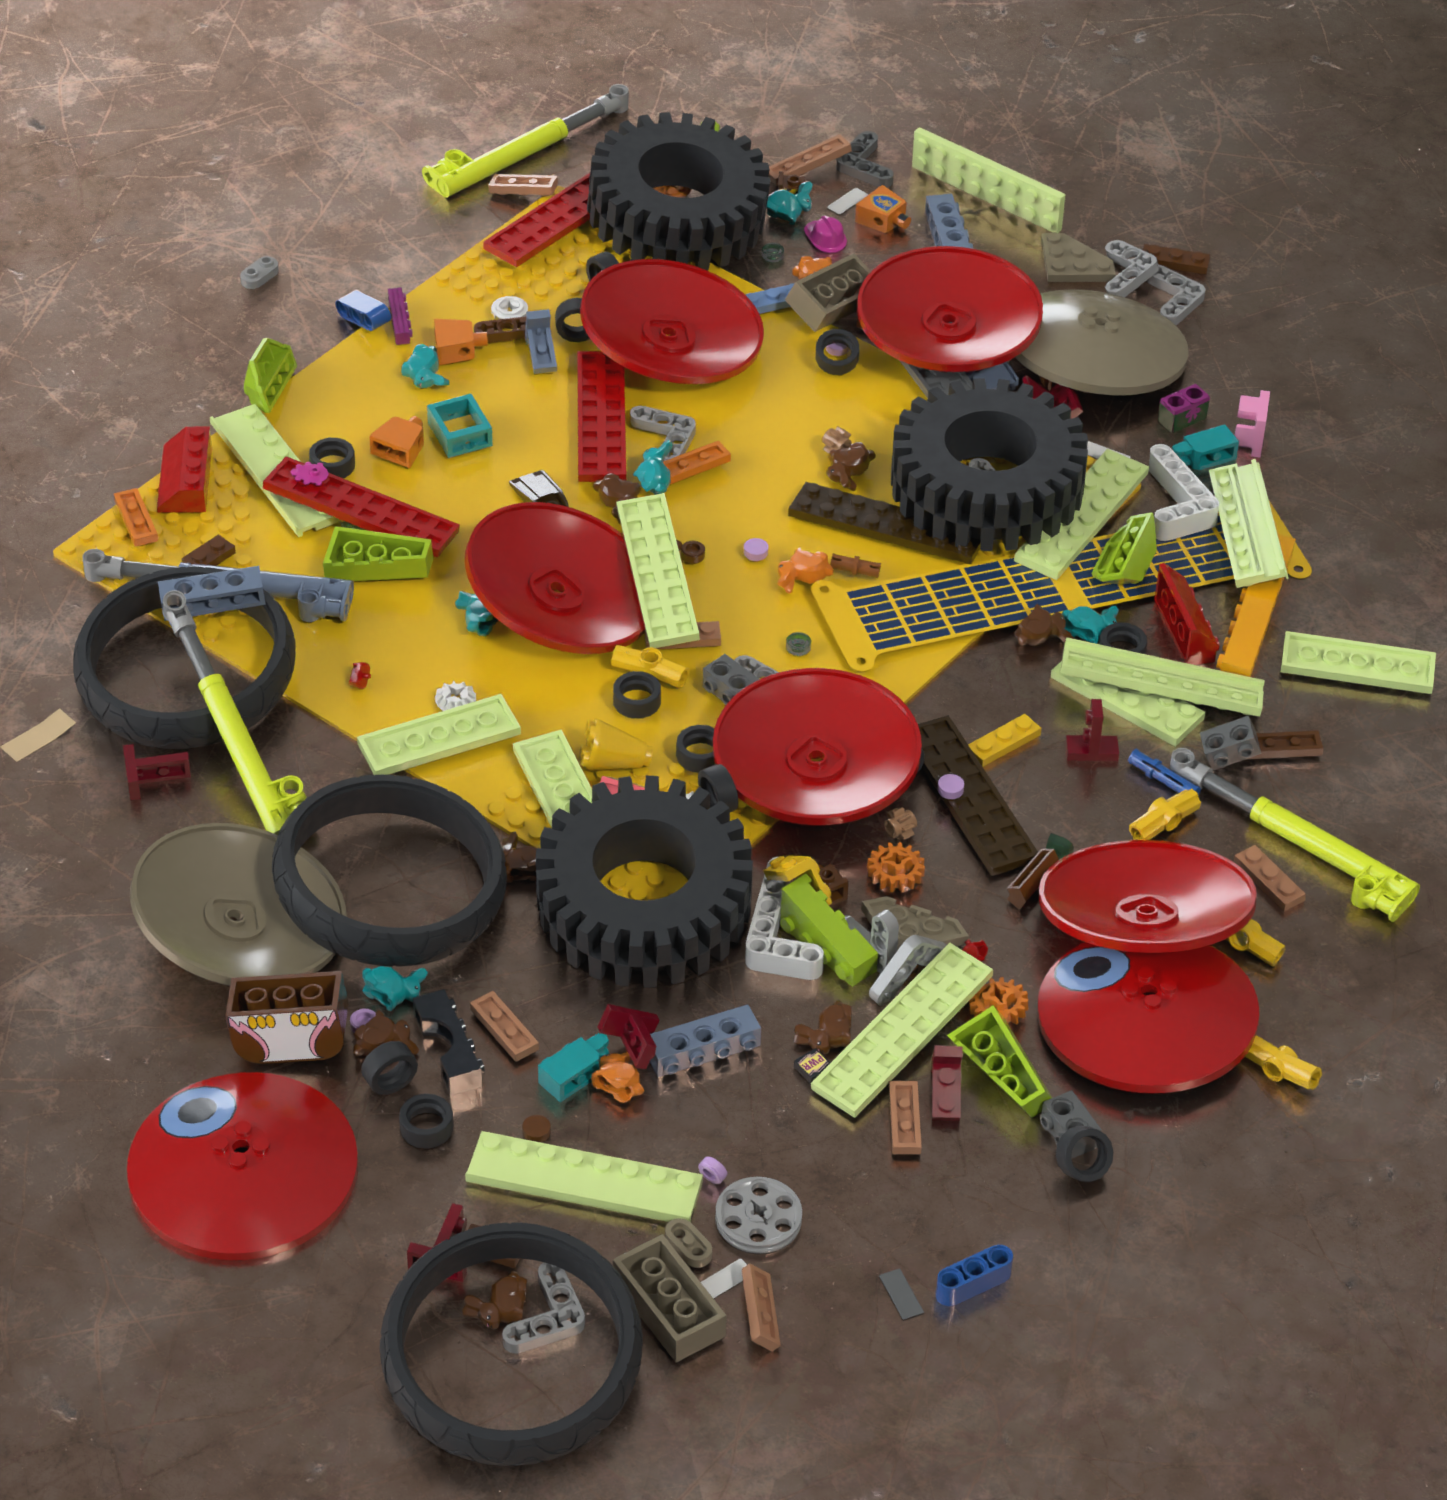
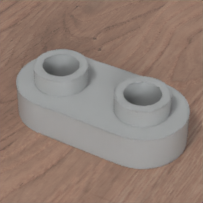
M270 256L259 258L241 272V285L247 289L261 287L278 274V261Z

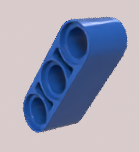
M357 290L338 299L335 303L337 311L344 319L369 331L391 321L392 318L388 307L384 303Z
M994 1245L942 1269L937 1276V1301L944 1306H954L1009 1280L1013 1263L1012 1250L1005 1245Z

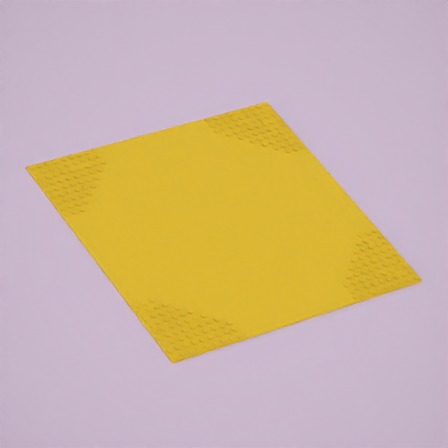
M557 186L553 195L539 198L406 295V301L404 302H407L408 310L406 311H409V319L407 320L411 322V328L409 329H412L413 337L410 338V344L396 345L392 319L373 331L361 327L290 378L270 413L261 411L301 462H309V450L317 441L325 438L344 439L352 444L355 451V469L351 475L344 479L460 524L459 533L438 558L433 556L428 577L353 581V599L345 622L341 621L340 617L332 616L319 618L313 622L303 621L299 617L298 599L274 597V600L285 611L296 641L294 671L282 696L357 741L358 736L442 712L443 710L436 705L435 696L437 689L442 688L443 683L451 685L453 680L456 684L465 682L466 686L473 687V691L476 693V701L502 694L521 726L520 735L408 768L404 771L417 779L434 783L459 795L463 800L473 805L489 823L509 835L515 831L519 841L535 848H540V836L544 827L551 828L513 751V743L562 729L591 788L593 785L600 783L602 776L617 779L631 776L632 783L645 786L646 776H659V791L668 792L673 779H678L686 782V794H689L699 788V773L691 772L678 763L676 757L677 737L682 730L689 726L709 725L715 728L717 719L726 705L721 699L709 693L703 687V668L723 654L728 655L733 660L742 655L750 656L777 672L802 668H827L851 672L883 685L906 704L984 633L980 632L881 653L875 658L873 668L868 671H857L848 665L811 591L812 584L794 580L793 592L790 594L786 593L785 589L778 585L780 578L778 573L779 563L781 561H790L797 548L814 554L816 552H824L828 555L829 564L831 563L833 553L851 558L859 556L861 560L881 563L878 579L861 574L853 576L851 572L833 569V575L826 576L823 579L832 581L842 588H851L967 564L788 516V508L805 482L816 483L820 486L839 489L843 492L900 506V502H895L893 499V486H891L894 428L896 424L899 425L901 412L904 409L911 411V402L919 396L926 401L928 400L900 360L857 338L859 342V361L853 370L843 375H832L824 372L815 360L816 342L825 331L840 328L830 324L814 332L792 307L760 314L764 327V338L760 353L749 368L730 379L708 384H679L653 379L624 367L626 481L640 484L641 491L638 498L655 494L650 490L648 492L645 491L641 486V482L633 473L644 461L643 453L650 448H659L664 443L667 435L633 427L630 424V410L633 407L646 406L693 418L696 422V433L686 453L718 440L731 453L730 462L670 484L665 492L676 540L682 542V545L688 541H698L705 546V558L703 561L691 564L681 558L696 622L719 621L721 646L658 649L661 651L663 658L689 668V676L682 688L675 687L658 679L661 684V705L658 711L645 718H629L620 714L613 705V685L617 678L632 671L611 666L613 651L601 654H576L551 649L524 638L500 621L492 626V631L486 636H481L467 630L466 610L458 609L455 605L460 591L475 594L465 570L467 543L474 528L486 515L504 506L524 503L509 485L510 480L544 470L561 488L570 508L592 515L623 534L621 524H618L617 518L611 514L613 508L607 507L600 500L599 493L593 488L594 482H578L577 351L601 350L591 339L578 343L563 339L557 333L555 314L556 309L562 302L571 298H582L584 290L589 283L586 264L590 257L602 252H609L619 263L631 261V248L619 255L612 250L613 239L603 242L598 237L599 227L592 228L590 220H588L517 268L483 249V241L564 190L565 188L562 186ZM646 256L645 259H653V257ZM694 261L688 262L689 265L696 266ZM710 263L709 272L727 280L744 294L763 291V289ZM505 296H515L523 299L528 305V311L550 310V330L557 372L534 374L529 344L526 345L525 339L492 342L488 343V346L474 347L475 358L472 360L439 365V370L435 374L448 379L449 385L441 386L434 384L428 388H418L415 386L414 380L402 375L403 363L407 362L412 356L413 350L418 344L436 347L434 319L470 320L474 333V325L476 323L498 320L491 313V306L495 300ZM579 313L571 314L564 319V322L570 326H583ZM505 328V329H502V330H503V331H511L512 329ZM825 347L824 355L829 359L841 361L851 355V349L845 355L833 356L826 351ZM472 394L492 427L493 446L448 458L428 425L427 405ZM470 415L444 421L449 432L476 425ZM397 416L409 420L412 416H417L423 423L424 445L410 468L370 453V434L392 417ZM658 421L657 423H659V424H667L668 422H667V421ZM837 426L851 434L848 439L851 440L852 444L861 442L868 450H872L876 454L875 459L870 461L868 469L862 475L851 476L856 483L855 491L850 490L848 487L844 488L840 483L830 480L826 474L827 468L831 466V462L828 458L829 454L823 450L825 444L822 442V439L827 430L831 428L836 429ZM216 432L211 435L212 454L206 512H157L160 472L138 488L157 531L158 541L134 547L117 505H115L55 548L53 554L54 557L84 574L83 554L90 549L102 550L107 556L124 557L125 561L179 566L184 556L219 534L235 545L236 553L217 566L232 568L259 566L260 571L325 577L323 561L335 526L359 530L366 529L346 521H341L317 531L314 528L303 532V536L298 537ZM673 441L672 443H674V444H681V443H683V442H682V441ZM330 455L320 460L327 463H335L344 458ZM1090 456L1087 457L1086 472L1097 461ZM974 457L960 461L969 466L971 460L983 458L996 471L1017 467L1016 464L995 457ZM1141 483L1135 488V490L1129 495V497L1123 502V504L1120 507H1122L1131 497H1133L1141 489ZM1020 536L1018 548L1006 551L1002 539L994 540L992 551L979 550L973 562L1015 554L1026 540ZM752 538L763 539L768 544V556L760 561L747 559L744 555L745 542ZM105 578L97 583L113 592L136 578ZM827 586L820 587V591L823 593H827L830 590ZM162 608L147 613L172 628L169 621H164ZM237 609L192 616L197 626L195 632L203 648L255 680L266 667L274 647L272 637L258 621ZM644 634L626 647L640 651L645 649ZM793 640H803L809 644V650L805 654L795 655L788 650L787 646ZM858 658L856 662L863 665L866 663V660ZM366 662L370 665L371 678L368 679L367 686L364 689H359L349 684L353 663ZM631 690L623 694L626 698L632 700H642L651 696L650 693L643 690ZM594 719L602 720L646 742L647 746H652L653 753L649 767L603 770L584 769V766H581V760H579L581 746L587 743V735H585L587 721H593ZM703 743L692 744L686 748L695 754H707L713 751L712 746ZM818 758V759H811V760L818 762V761H821L822 759H821V758ZM739 798L737 809L730 812V821L739 818L744 826V839H749L751 845L779 820L751 808ZM634 861L611 870L600 882L613 893L628 899L655 900L675 893L688 880L682 873L669 865L655 861Z

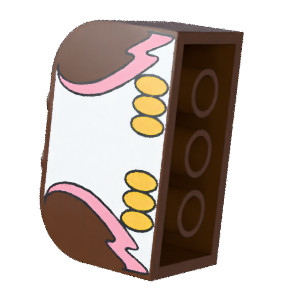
M342 971L231 978L225 1018L235 1052L247 1061L261 1064L324 1060L335 1056L343 1046L348 1011V997Z

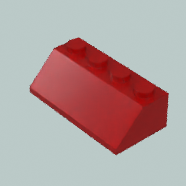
M186 426L164 444L157 512H206L212 454L210 426Z
M1160 563L1154 600L1184 663L1201 665L1215 662L1216 652L1220 649L1219 640L1216 636L1214 637L1211 631V624L1203 615L1202 605L1197 603L1193 587H1189L1184 576L1165 563Z

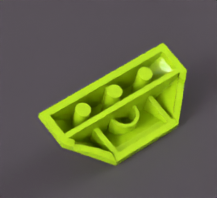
M263 338L249 361L244 381V392L249 397L251 404H256L265 413L271 412L297 367L290 345L282 344L269 338Z
M1152 512L1131 516L1126 521L1127 524L1118 529L1106 542L1091 573L1094 578L1102 582L1118 585L1136 584L1143 580L1157 551L1155 520Z

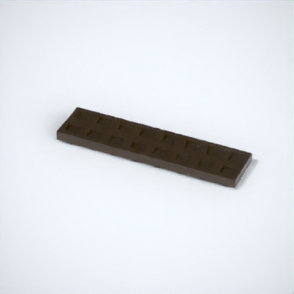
M805 482L788 508V516L967 564H972L981 549V539L971 538L967 547L961 545L956 547V534L951 533L943 540L936 537L933 538V525L923 530L915 527L914 515L905 518L900 512V506L843 492L839 489L820 486L816 483Z
M947 715L918 724L922 749L925 754L922 768L937 792L938 781L944 775L954 774L961 777L964 781L962 796L956 799H946L942 796L941 798L990 875L993 876L1027 865L1038 853L1037 849L950 716Z

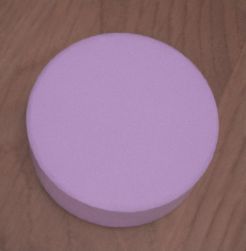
M833 343L826 346V351L833 356H842L849 351V348L841 343Z
M759 538L747 540L744 544L745 557L752 561L765 559L768 556L767 542Z
M947 774L939 779L938 793L942 797L956 799L962 796L964 781L961 777Z
M370 1009L355 1011L350 1017L351 1030L355 1032L361 1025H365L375 1017L376 1013Z
M705 1157L698 1165L699 1172L711 1183L720 1184L727 1176L725 1167L712 1157Z

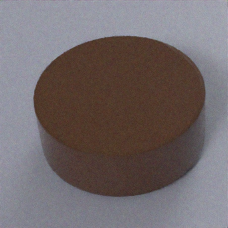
M698 541L685 542L681 549L682 560L691 564L703 561L705 558V546Z
M542 1115L527 1117L522 1124L523 1137L526 1140L540 1143L546 1141L551 1134L550 1121Z

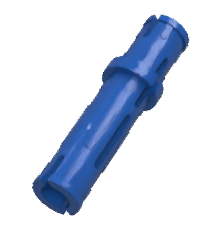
M1137 748L1130 754L1128 762L1144 771L1145 775L1150 779L1155 778L1178 793L1193 789L1199 795L1201 790L1199 786L1194 785L1179 774L1163 766L1162 761L1159 759H1152Z

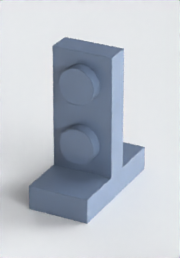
M549 309L526 312L525 341L526 345L529 344L534 374L557 372L550 330L551 316Z

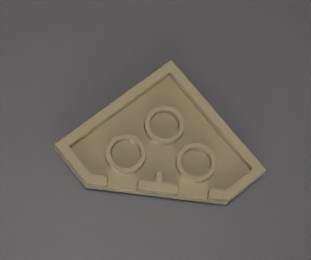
M1051 232L1041 234L1047 282H1109L1115 277L1112 259L1065 233Z
M887 896L862 901L861 910L871 925L872 918L885 909L894 914L899 924L897 951L903 942L912 935L927 937L944 942L947 945L951 943L955 946L966 945L965 941L969 938V935L958 919L949 916L946 919L931 915L932 911L915 905H911L910 908L896 904V899Z

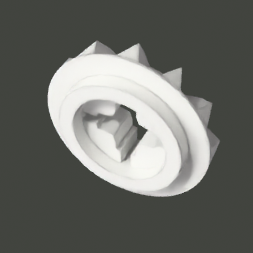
M515 296L501 297L495 300L491 306V313L494 314L495 319L526 317V312L528 311L527 303Z
M454 680L451 685L443 683L442 688L437 689L435 696L436 705L443 711L476 701V693L473 691L472 686H466L465 682L456 684Z

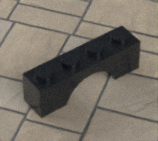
M444 989L413 998L414 1018L422 1035L441 1038L451 1046L450 1050L440 1057L441 1077L450 1096L482 1087V1075L485 1074L484 1064L481 1058L477 1059L475 1056L476 1050L472 1038L467 1039L465 1035L466 1026L463 1019H458L456 1015L457 1008L454 999H449Z

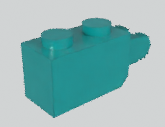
M1224 424L1184 436L1183 442L1173 445L1172 450L1187 466L1190 465L1193 469L1203 470L1236 460L1239 440Z
M598 1033L586 1041L580 1037L574 1042L566 1044L562 1050L553 1056L545 1058L538 1065V1083L561 1103L592 1082V1074L599 1070L600 1058L609 1054L607 1049L609 1039L607 1035Z

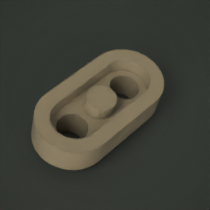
M677 1218L671 1220L666 1225L665 1238L689 1266L699 1268L710 1263L712 1259V1245L690 1221Z

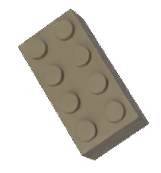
M851 254L796 281L785 301L816 332L857 311L860 287L871 271L855 254Z
M663 1234L613 1259V1267L620 1273L634 1298L638 1314L675 1362L726 1337L727 1315Z

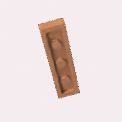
M841 134L836 135L769 166V178L778 186L779 171L789 176L803 175L814 168L851 152V144Z

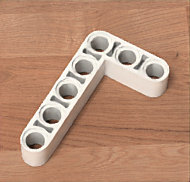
M1164 444L1152 446L1150 449L1149 471L1178 503L1155 512L1156 539L1169 541L1215 527L1217 525L1219 501L1169 446Z
M772 858L771 860H769V862H768L766 868H768L769 866H771V865H770V862H771L773 859H775V858ZM764 874L746 940L745 964L754 971L806 980L818 979L823 973V949L819 945L777 938L780 925L782 888L790 884V881L767 880Z

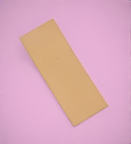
M59 708L40 724L0 747L18 762L54 741L76 724V722Z

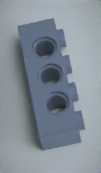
M953 195L926 196L925 216L935 246H957L973 249V244L969 243L968 230L964 229V218L959 215V204L954 201Z
M259 566L158 582L162 611L163 597L172 590L180 591L185 595L186 605L191 616L266 605ZM171 605V606H169V607H171V608H178L179 606H178V605Z
M747 1004L650 1034L657 1046L655 1056L650 1060V1064L657 1077H661L693 1066H700L703 1063L719 1058H726L729 1055L745 1050H752L761 1045V1027Z

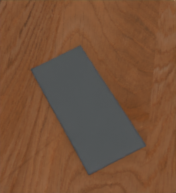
M900 1268L879 1275L903 1320L924 1313Z

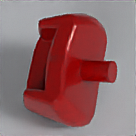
M366 662L353 663L349 684L356 688L364 689L367 686L368 679L371 678L370 665Z
M968 939L965 941L966 946L961 950L982 962L988 953L986 943L983 940L971 942Z

